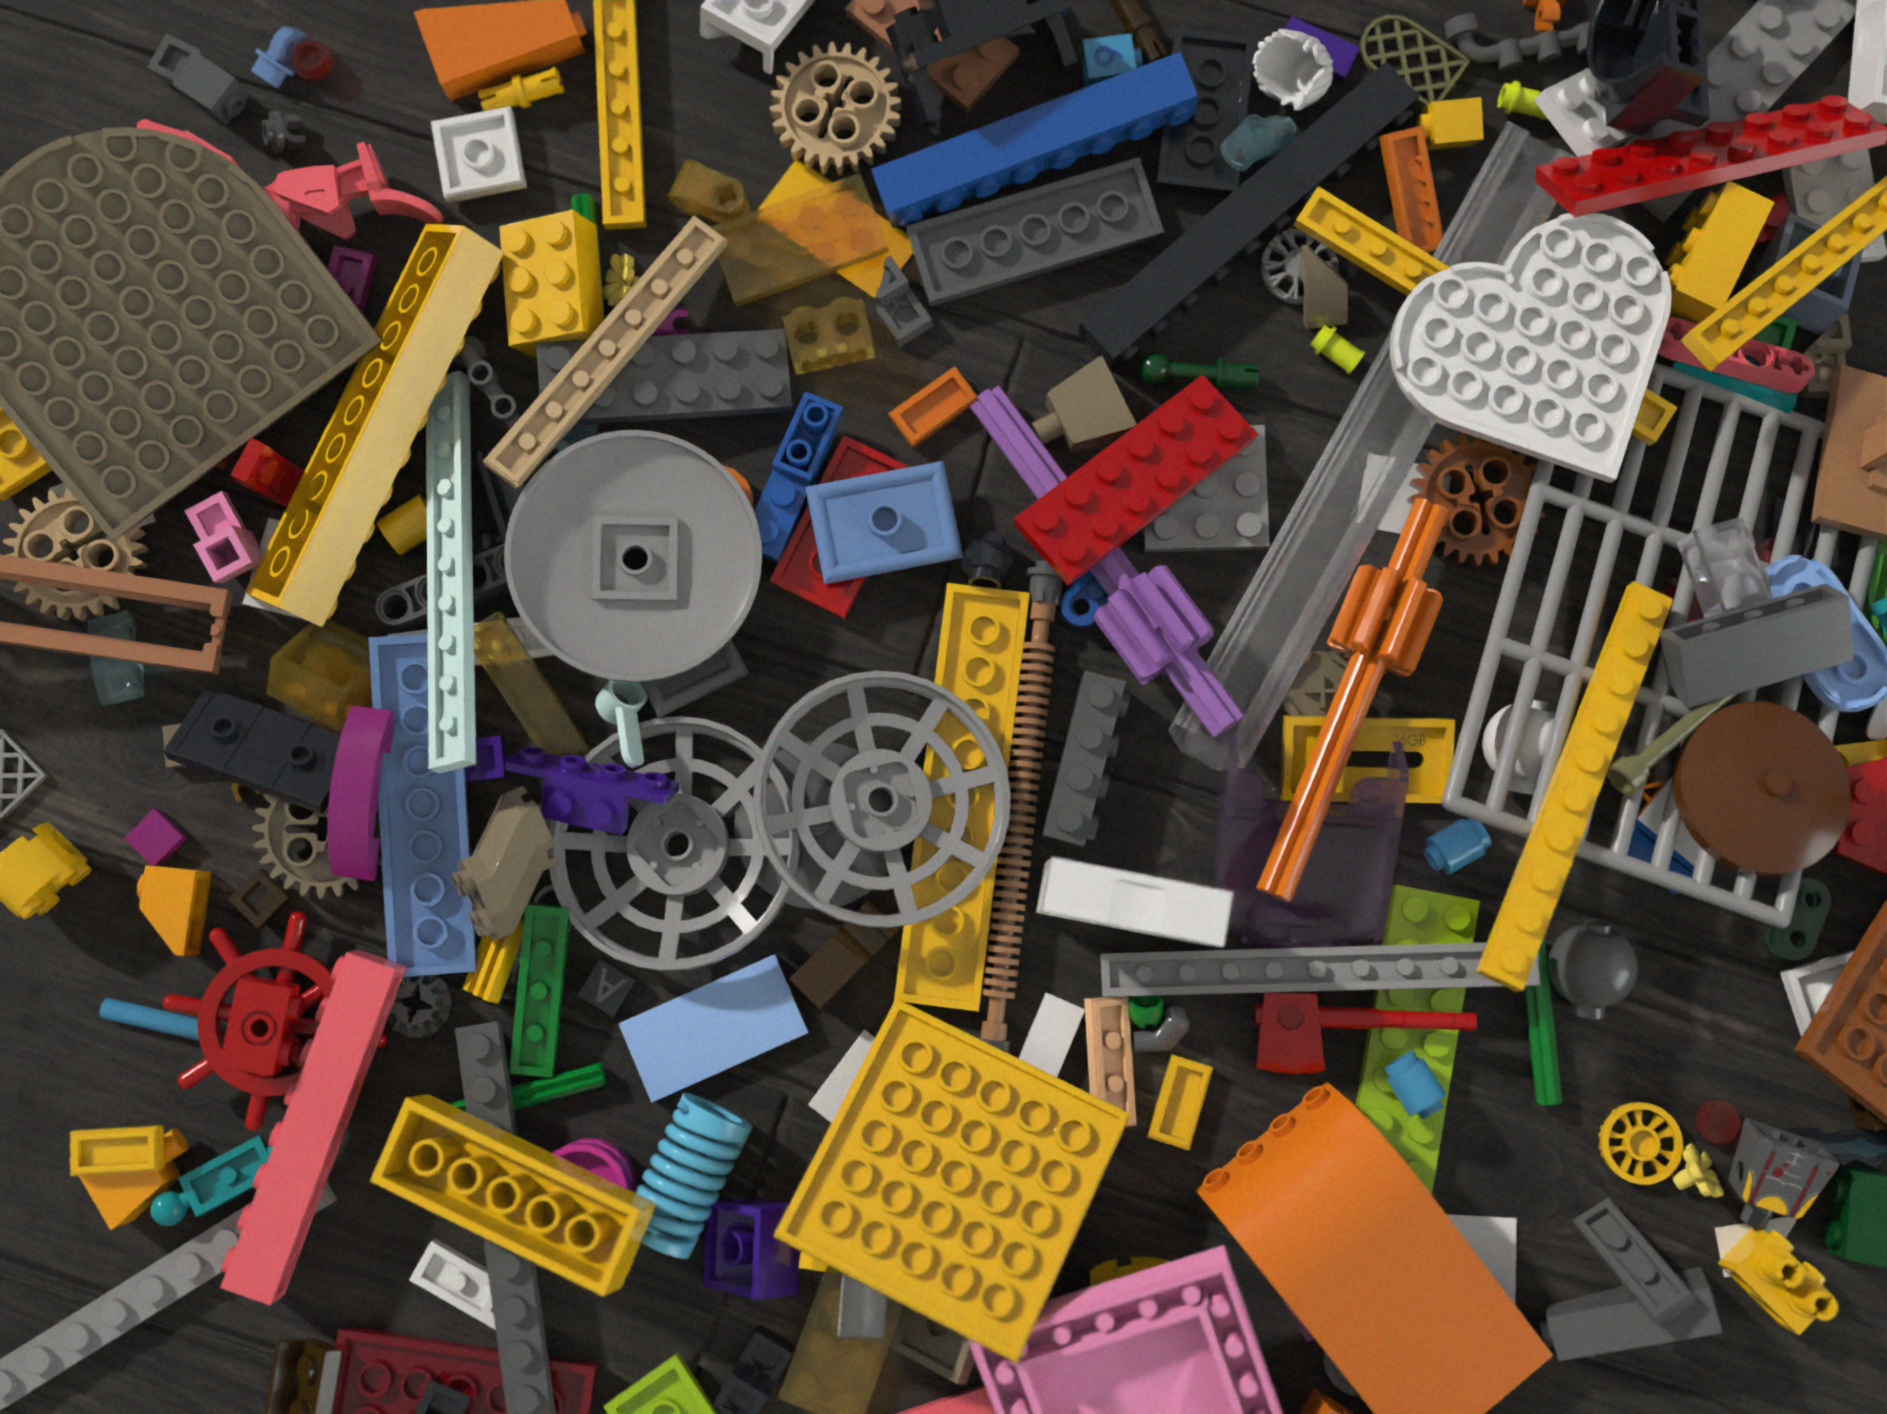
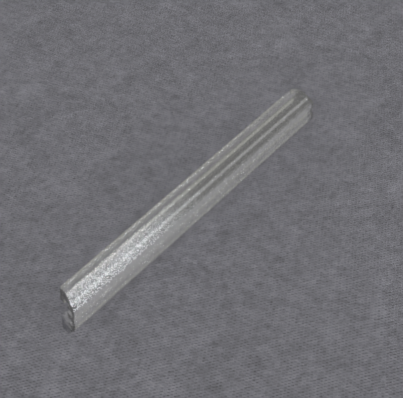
M1507 121L1432 256L1449 267L1467 262H1486L1503 266L1517 243L1534 227L1546 223L1557 204V201L1535 182L1536 166L1553 163L1555 159L1560 157L1574 158L1576 156L1560 148L1556 149L1546 145L1545 142L1529 136L1530 132ZM1391 330L1206 661L1208 667L1245 717L1237 722L1233 728L1213 739L1184 700L1168 729L1182 753L1191 758L1194 757L1213 770L1243 771L1249 763L1436 423L1421 413L1408 400L1398 385L1390 359Z

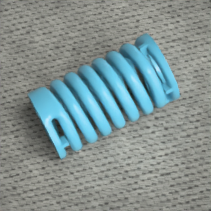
M684 1093L677 1105L679 1108L672 1115L677 1124H669L665 1129L666 1135L672 1140L666 1138L659 1141L658 1149L663 1154H654L651 1157L650 1164L655 1169H647L644 1172L643 1180L647 1184L637 1186L635 1193L657 1203L641 1243L661 1253L676 1258L688 1259L699 1238L698 1235L704 1228L703 1221L708 1219L712 1212L710 1205L715 1204L718 1200V1190L722 1189L726 1183L725 1175L729 1174L734 1167L732 1160L739 1156L753 1127L745 1119L718 1104L696 1095ZM703 1136L712 1138V1139L716 1140L718 1143L709 1141L708 1139L704 1138ZM697 1152L703 1153V1154L707 1155L709 1158L704 1157V1156H702L701 1154H699V1153H697ZM692 1168L697 1169V1170L701 1171L702 1173H698L697 1171L693 1170Z

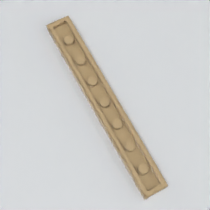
M693 216L483 460L484 465L519 491L725 249L727 239L696 216Z

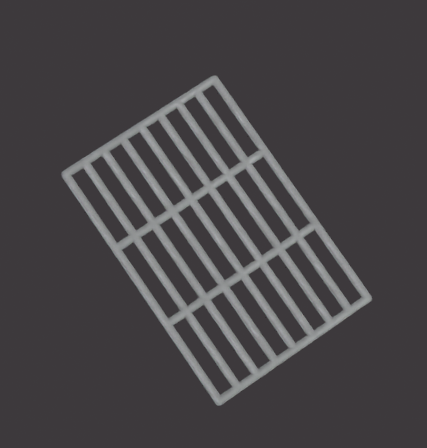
M1654 362L1646 388L1660 396L1662 385L1665 383L1684 390L1685 394L1651 521L1628 513L1646 448V443L1631 435L1612 507L1589 499L1594 477L1578 472L1572 493L1550 486L1549 483L1555 464L1538 458L1441 803L1446 810L1528 839L1568 738L1582 683L1588 685L1594 668L1588 667L1587 664L1623 530L1646 537L1635 582L1652 589L1663 544L1686 552L1666 629L1687 623L1703 558L1726 566L1713 615L1733 610L1743 572L1759 577L1762 571L1770 564L1783 557L1790 556L1818 439H1823L1825 422L1792 410L1787 414L1718 385ZM1704 397L1724 404L1691 535L1669 528L1668 524L1701 398ZM1744 411L1761 417L1763 420L1731 547L1728 549L1708 542V537L1740 412ZM1779 425H1783L1802 433L1770 563L1750 557L1747 553ZM1544 502L1567 509V513L1529 646L1506 638L1542 507ZM1586 516L1607 525L1570 660L1547 652L1583 517ZM1821 525L1813 559L1824 563L1830 568L1839 529ZM1861 536L1849 591H1847L1861 612H1863L1879 543L1878 540ZM1662 647L1651 689L1640 685L1635 698V702L1646 705L1634 752L1635 756L1657 739L1663 712L1682 718L1695 707L1687 708L1678 698L1668 695L1671 683L1665 669ZM1502 654L1525 662L1487 802L1484 805L1461 796ZM1545 669L1564 676L1565 681L1526 820L1506 813L1503 809L1541 670ZM1802 676L1784 680L1779 705L1796 711L1803 683ZM1758 688L1737 694L1735 704L1755 701ZM1822 702L1817 726L1832 742L1839 710L1833 709ZM1673 777L1651 864L1627 855L1645 785L1633 795L1623 794L1609 849L1586 841L1593 814L1592 810L1575 856L1778 928H1785L1790 924L1803 869L1782 874L1774 907L1751 899L1756 875L1738 871L1733 893L1710 885L1716 860L1701 847H1699L1692 878L1668 870L1681 821L1674 797Z

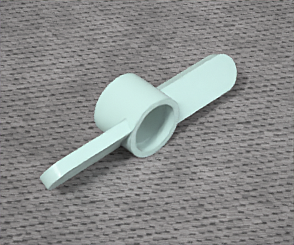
M609 680L596 697V709L604 720L617 725L623 760L630 768H635L644 762L637 712L645 704L648 696L641 682ZM614 693L622 695L629 705L618 700Z

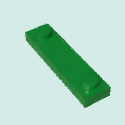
M528 902L525 908L510 1074L550 1078L555 1074L570 925L568 907Z

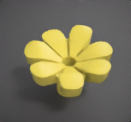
M626 253L623 256L613 254L610 259L613 270L608 269L605 276V282L610 284L605 285L602 289L603 298L608 300V306H617L640 279V277L634 276V258Z
M1693 1143L1684 1147L1683 1158L1686 1160V1168L1672 1174V1179L1677 1188L1683 1190L1695 1184L1705 1197L1710 1195L1713 1197L1723 1196L1724 1191L1719 1185L1717 1175L1713 1170L1708 1169L1712 1165L1709 1155L1705 1151L1699 1154L1698 1149Z

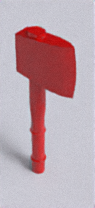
M1264 992L1263 1004H1256V1025L1260 1026L1256 1068L1287 1074H1308L1325 1071L1321 1028H1402L1403 1030L1407 1028L1452 1030V1032L1454 1030L1476 1031L1477 1016L1476 1013H1454L1453 1010L1452 1012L1405 1011L1404 1009L1402 1011H1391L1365 1007L1319 1006L1317 992Z

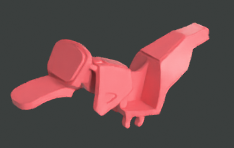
M142 119L137 123V128L170 133L199 143L238 166L231 156L187 130L184 132L148 119ZM365 142L357 143L359 160L337 168L334 165H321L283 171L277 174V178L272 184L263 187L298 231L300 219L314 227L344 241H348L356 235V227L348 202L355 198L370 196V200L379 216L404 215L428 224H441L444 219L441 212L429 202L411 194L390 189L384 169L371 144L366 145Z

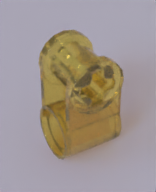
M684 160L667 196L668 200L681 210L703 216L727 227H736L743 224L750 213L749 202L738 180L716 172L694 160Z

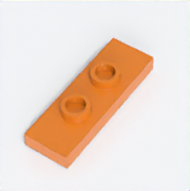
M1423 125L1379 136L1398 235L1426 253L1446 249Z

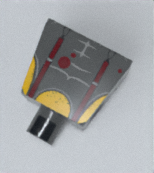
M1745 1118L1729 1175V1182L1739 1198L1746 1202L1740 1218L1754 1228L1765 1230L1774 1212L1794 1219L1803 1217L1837 1170L1839 1162L1823 1143Z

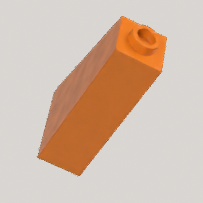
M532 0L420 9L414 12L440 85L450 101L471 95L480 89H487L509 81L512 76L518 74L523 76L586 52L580 38L587 35L579 11L570 12L566 0Z

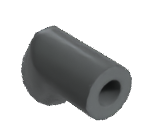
M1170 1006L1164 1011V1021L1157 1030L1134 1031V1053L1173 1049L1189 1030L1190 1020L1187 1018L1186 1010L1181 1006Z

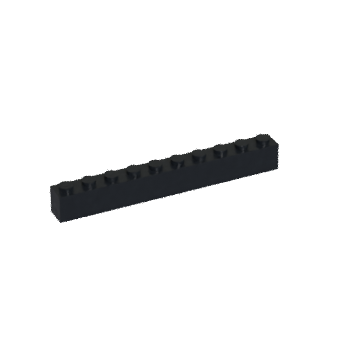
M1387 61L1384 62L1081 321L1078 335L1098 357L1103 356L1110 370L1120 362L1123 366L1129 364L1142 351L1140 345L1150 336L1156 340L1171 327L1173 322L1170 319L1180 310L1185 314L1191 311L1202 300V291L1211 284L1215 288L1221 285L1233 273L1234 270L1231 267L1241 258L1248 261L1255 256L1264 246L1262 240L1271 232L1276 236L1283 232L1294 220L1292 214L1300 207H1305L1318 186L1324 188L1332 180L1336 184L1341 182L1354 169L1355 166L1352 163L1362 154L1368 158L1381 147L1379 136L1387 134L1391 129L1395 132L1403 129L1415 115L1412 109L1419 95Z

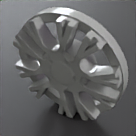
M1289 228V230H1285L1274 237L1266 247L1261 260V275L1266 287L1275 297L1286 303L1303 305L1304 296H1298V284H1303L1300 278L1301 247L1296 245L1294 238H1306L1305 245L1309 247L1313 241L1316 242L1319 246L1314 253L1318 255L1325 251L1329 258V261L1326 263H1330L1337 270L1339 260H1337L1336 253L1332 249L1299 229ZM1284 240L1292 250L1289 253L1281 243ZM1272 250L1282 255L1284 261H1270L1269 256ZM1282 268L1283 273L1270 277V271ZM1283 279H1287L1292 283V288L1288 294L1277 287Z

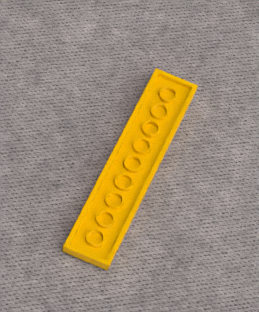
M947 583L934 683L951 691L968 704L986 724L999 746L1008 774L1030 593ZM946 710L933 732L939 735L952 749L961 764L963 773L988 767L985 755L974 736L956 716ZM927 744L923 772L928 782L950 777L941 758ZM993 783L968 789V818L961 841L982 852L989 841L994 820L995 795ZM954 793L932 799V809L928 820L931 824L949 833L955 815ZM917 836L914 839L911 871L925 864L940 848ZM951 855L933 874L918 883L910 885L917 909L931 905L948 895L967 878L974 867ZM997 858L981 883L961 902L936 917L913 925L903 926L894 1001L897 998L907 1003L979 1012Z

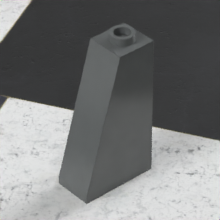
M1701 1267L1675 1273L1695 1296L1696 1304L1661 1327L1655 1324L1624 1286L1545 1306L1547 1320L1539 1321L1544 1343L1547 1348L1555 1347L1558 1361L1720 1334L1722 1329L1709 1285Z

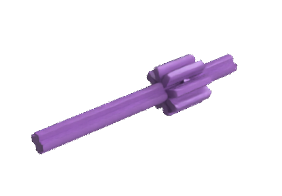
M999 385L991 391L988 388L977 396L978 401L970 406L971 410L1037 500L1067 478V475ZM1118 547L1090 569V572L1109 596L1107 599L1109 602L1098 608L1094 615V620L1142 685L1152 683L1160 675L1162 677L1167 675L1213 739L1233 728L1237 722L1245 717L1198 653V648L1209 642L1214 634L1212 626L1167 566H1157L1148 574L1146 572L1139 574L1121 548Z

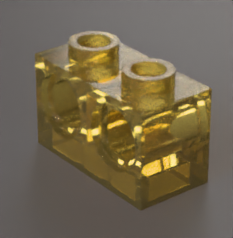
M852 297L838 298L832 301L830 306L814 309L812 306H802L793 309L790 315L782 316L796 375L875 358L874 345L863 298L854 300ZM846 322H853L859 326L857 332L850 336L840 334L838 328ZM806 331H813L819 335L818 339L810 345L798 342L799 336Z

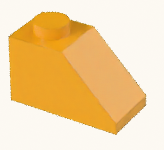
M145 865L144 874L140 876L137 884V895L140 898L139 909L174 955H200L212 872Z

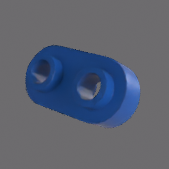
M1090 570L1083 574L1065 592L1061 601L1060 610L1063 619L1075 628L1082 629L1096 623L1094 620L1096 611L1109 602L1107 600L1109 596ZM1076 602H1085L1089 607V611L1084 615L1077 614L1073 609V605Z

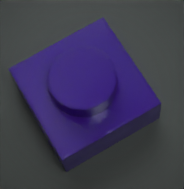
M501 735L475 738L476 764L465 767L466 782L473 783L508 778V771L504 769L506 760L505 738Z

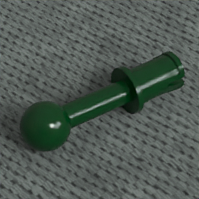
M1153 352L1145 355L1138 366L1140 378L1145 383L1153 386L1160 385L1167 379L1195 381L1203 374L1209 382H1214V387L1218 391L1220 387L1256 391L1259 380V373H1257L1259 372V364L1223 362L1222 358H1217L1216 366L1170 362L1161 353Z

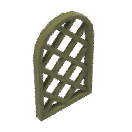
M1385 15L1375 19L1366 27L1360 41V56L1364 65L1372 73L1378 68L1372 63L1373 61L1380 60L1382 65L1386 62V59L1400 57L1402 70L1396 72L1400 76H1404V80L1410 86L1409 75L1423 72L1426 85L1411 86L1416 93L1427 91L1429 101L1419 95L1416 102L1422 107L1435 101L1433 90L1446 88L1437 100L1442 101L1448 92L1453 89L1455 82L1471 61L1443 40L1401 15ZM1393 22L1395 32L1381 35L1379 25ZM1400 24L1409 27L1411 30L1401 31ZM1374 29L1376 36L1367 37L1368 33ZM1416 35L1418 48L1404 50L1402 37ZM1422 37H1424L1434 45L1424 47ZM1396 38L1399 51L1385 53L1383 40ZM1377 42L1379 54L1368 56L1365 50V43ZM1439 50L1442 63L1428 65L1425 53ZM1446 53L1456 58L1457 61L1447 62ZM1420 54L1422 66L1408 69L1406 56ZM1461 66L1451 80L1449 68ZM1443 69L1445 82L1431 84L1429 71Z

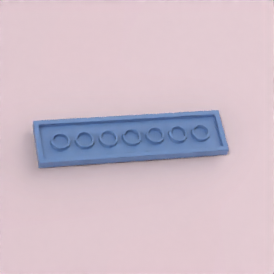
M428 634L369 637L373 708L395 711L391 753H383L378 792L387 957L390 961L407 966L403 977L477 971L476 931L469 917V913L473 912L474 909L468 896L460 897L451 878V874L458 872L456 863L471 856L466 769L464 767L444 773L429 770Z

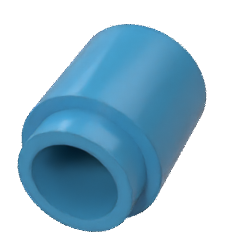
M1461 818L1426 838L1427 848L1423 852L1427 862L1436 872L1442 870L1445 874L1450 875L1483 856L1485 849L1491 846V840L1486 829L1479 821L1471 818L1468 820Z
M1414 1050L1401 1055L1384 1067L1389 1076L1386 1078V1081L1408 1116L1418 1114L1421 1119H1424L1444 1106L1440 1099L1446 1095V1092L1423 1057L1418 1058Z

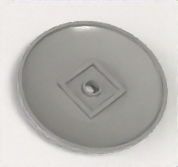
M619 430L588 437L570 445L547 461L533 475L520 494L509 519L504 549L505 572L513 602L521 618L531 633L554 656L566 664L598 678L620 682H650L676 676L697 667L721 650L736 634L745 621L758 591L762 567V544L759 526L745 492L730 472L714 457L701 448L671 435L644 430ZM631 549L643 550L648 556L646 565L639 570L627 568L623 563L626 552Z

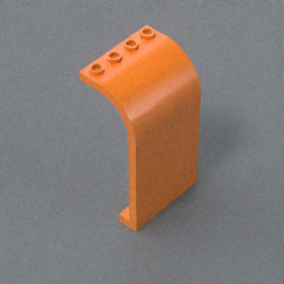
M1327 1081L1322 1086L1309 1090L1304 1095L1300 1104L1289 1113L1275 1118L1265 1133L1255 1141H1249L1241 1146L1231 1161L1222 1168L1211 1171L1204 1178L1203 1184L1195 1189L1374 1414H1485L1553 1356L1412 1169L1375 1126Z

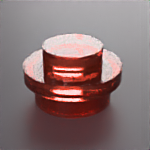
M305 40L296 45L292 54V65L302 79L319 81L330 74L334 59L326 45L314 40Z
M1710 1100L1702 1104L1697 1110L1695 1126L1698 1133L1705 1140L1716 1144H1724L1733 1140L1740 1130V1117L1737 1110L1731 1104L1721 1100Z

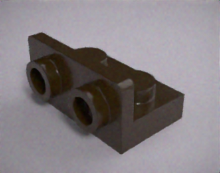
M317 1337L278 1340L275 1347L264 1414H331L342 1350Z

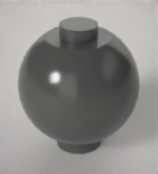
M1587 919L1584 925L1574 926L1562 933L1550 950L1548 958L1550 979L1558 993L1570 1001L1569 1012L1573 1015L1588 1019L1604 1018L1606 1006L1616 1005L1624 1000L1636 983L1638 976L1636 953L1630 942L1620 932L1611 929L1612 924L1609 922Z

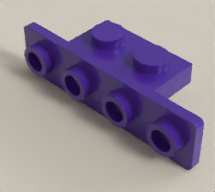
M535 746L523 747L505 760L504 769L507 771L543 778L541 802L543 818L622 835L627 830L630 797L667 804L679 791L678 781L669 780L664 774L658 772L636 773L627 771L626 767L620 764L608 763L599 765L586 762L585 758L578 755L557 756L547 754L543 748Z

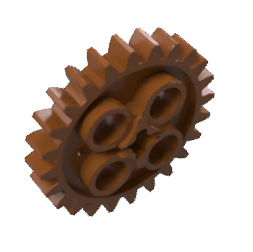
M1460 433L1455 437V447L1450 441L1445 439L1439 444L1442 454L1433 449L1426 454L1431 465L1420 463L1416 466L1415 469L1423 478H1414L1409 482V485L1419 490V493L1408 497L1407 502L1413 504L1416 498H1423L1429 500L1432 504L1443 505L1449 510L1436 544L1442 546L1439 558L1443 559L1451 552H1454L1455 565H1460L1469 556L1471 565L1474 568L1481 565L1483 556H1485L1490 566L1498 563V552L1506 560L1509 559L1532 482L1530 474L1535 471L1537 464L1525 466L1523 461L1527 454L1520 452L1515 455L1512 453V449L1498 446V444L1489 441L1484 442L1483 439L1472 436L1469 443L1464 433ZM1465 464H1469L1472 468L1471 477L1465 470ZM1484 465H1491L1498 469L1500 473L1498 484L1489 483L1484 478ZM1444 475L1453 476L1458 480L1460 485L1458 494H1450L1444 490L1442 486ZM1472 494L1483 496L1484 503L1481 505L1470 503L1469 496ZM1495 505H1503L1509 510L1511 519L1508 524H1502L1496 520L1494 516ZM1541 512L1539 520L1545 517L1543 512ZM1455 515L1465 516L1469 520L1470 531L1468 535L1460 534L1455 530L1453 526ZM1482 521L1488 529L1487 535L1482 533Z

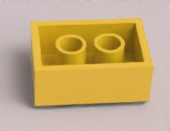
M1727 181L1716 193L1709 191L1699 208L1694 206L1690 210L1681 229L1686 231V234L1681 243L1677 241L1673 245L1664 262L1665 265L1669 266L1667 272L1671 285L1672 301L1669 317H1676L1700 324L1727 302L1775 202L1732 181Z
M575 210L499 226L501 250L504 251L502 267L509 346L532 358H537L536 343L587 340L604 321L597 226Z

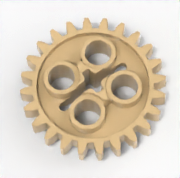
M830 42L828 53L823 54L817 45H813L814 57L809 59L804 53L799 52L800 65L798 67L789 62L785 64L789 77L779 75L776 77L777 85L781 90L771 91L772 102L777 104L770 107L771 117L776 119L772 123L775 134H782L779 139L783 149L792 146L790 152L794 161L805 155L804 162L807 169H810L817 161L820 162L822 174L827 172L830 164L836 166L838 175H842L844 164L848 163L855 172H858V160L863 158L868 164H874L872 151L875 150L884 155L886 153V145L883 139L887 141L895 140V130L892 127L900 126V115L896 112L902 110L901 98L895 97L899 94L898 84L895 82L889 83L892 79L889 68L879 71L881 63L878 56L867 62L866 48H862L855 56L852 55L850 43H846L842 52H837L834 43ZM825 78H831L836 81L830 87L818 85ZM850 78L853 79L846 90H844L846 81ZM860 95H867L873 98L867 104H857L854 102V99ZM841 98H842L843 108L838 107V105L840 104ZM829 109L834 110L831 119ZM811 112L818 115L816 120L812 122L800 120V117L805 113ZM827 126L828 131L825 137L822 139L818 138ZM845 129L855 133L851 138L844 140L835 136L839 131Z
M67 487L64 491V498L52 489L48 490L49 502L46 504L36 497L32 498L36 510L30 513L27 510L20 509L19 513L25 519L22 525L17 523L9 524V527L18 533L17 537L3 540V543L14 548V553L7 554V556L134 575L135 569H144L148 566L143 561L137 559V555L149 551L147 546L136 542V540L145 535L142 529L134 527L115 541H111L108 536L100 539L104 531ZM83 517H88V528L83 533L75 534L74 526L76 522ZM52 540V552L48 556L40 558V546L44 542ZM79 547L77 553L80 557L74 561L72 559L75 557V554L72 550ZM113 550L114 558L108 566L100 568L98 564L100 555L104 551ZM18 583L13 589L20 595L29 594L25 601L26 604L34 608L41 604L40 612L51 616L57 610V617L65 621L69 620L72 611L76 619L86 621L89 609L94 615L101 618L104 617V604L116 610L120 608L116 597L72 590L64 591V589Z

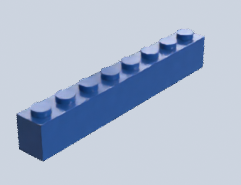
M1181 52L877 166L872 168L871 171L891 227L894 228L899 225L906 227L920 222L923 216L939 211L944 213L952 211L961 202L976 196L977 198L989 197L995 194L1000 187L1010 183L1022 184L1031 181L1039 172L1047 169L1066 168L1073 164L1076 158L1090 153L1094 155L1103 154L1111 150L1116 143L1129 138L1131 140L1143 139L1150 135L1154 129L1167 124L1171 126L1180 125L1197 113L1198 94Z

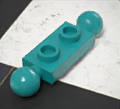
M258 1135L179 1177V1182L184 1191L180 1193L177 1191H165L156 1196L150 1209L152 1218L162 1226H172L179 1223L185 1217L189 1207H192L196 1217H202L254 1189L253 1181L260 1166L264 1162H268L273 1147L268 1146L263 1135Z

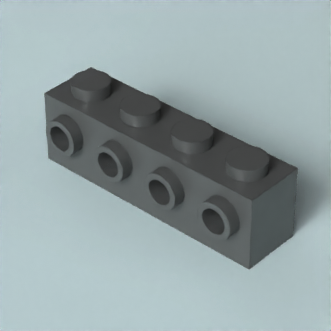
M1084 671L1041 838L1079 848L1085 846L1086 839L1094 841L1100 816L1093 814L1096 799L1104 800L1110 780V775L1103 773L1107 757L1115 758L1120 740V734L1113 733L1117 717L1125 718L1131 694L1123 692L1126 681Z

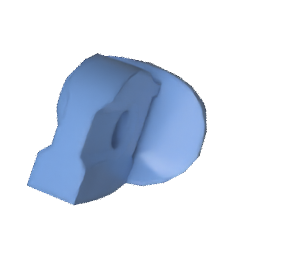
M282 27L273 36L267 52L257 47L255 52L260 56L251 71L279 89L287 74L293 76L296 73L295 67L291 63L301 49L307 35L297 28Z

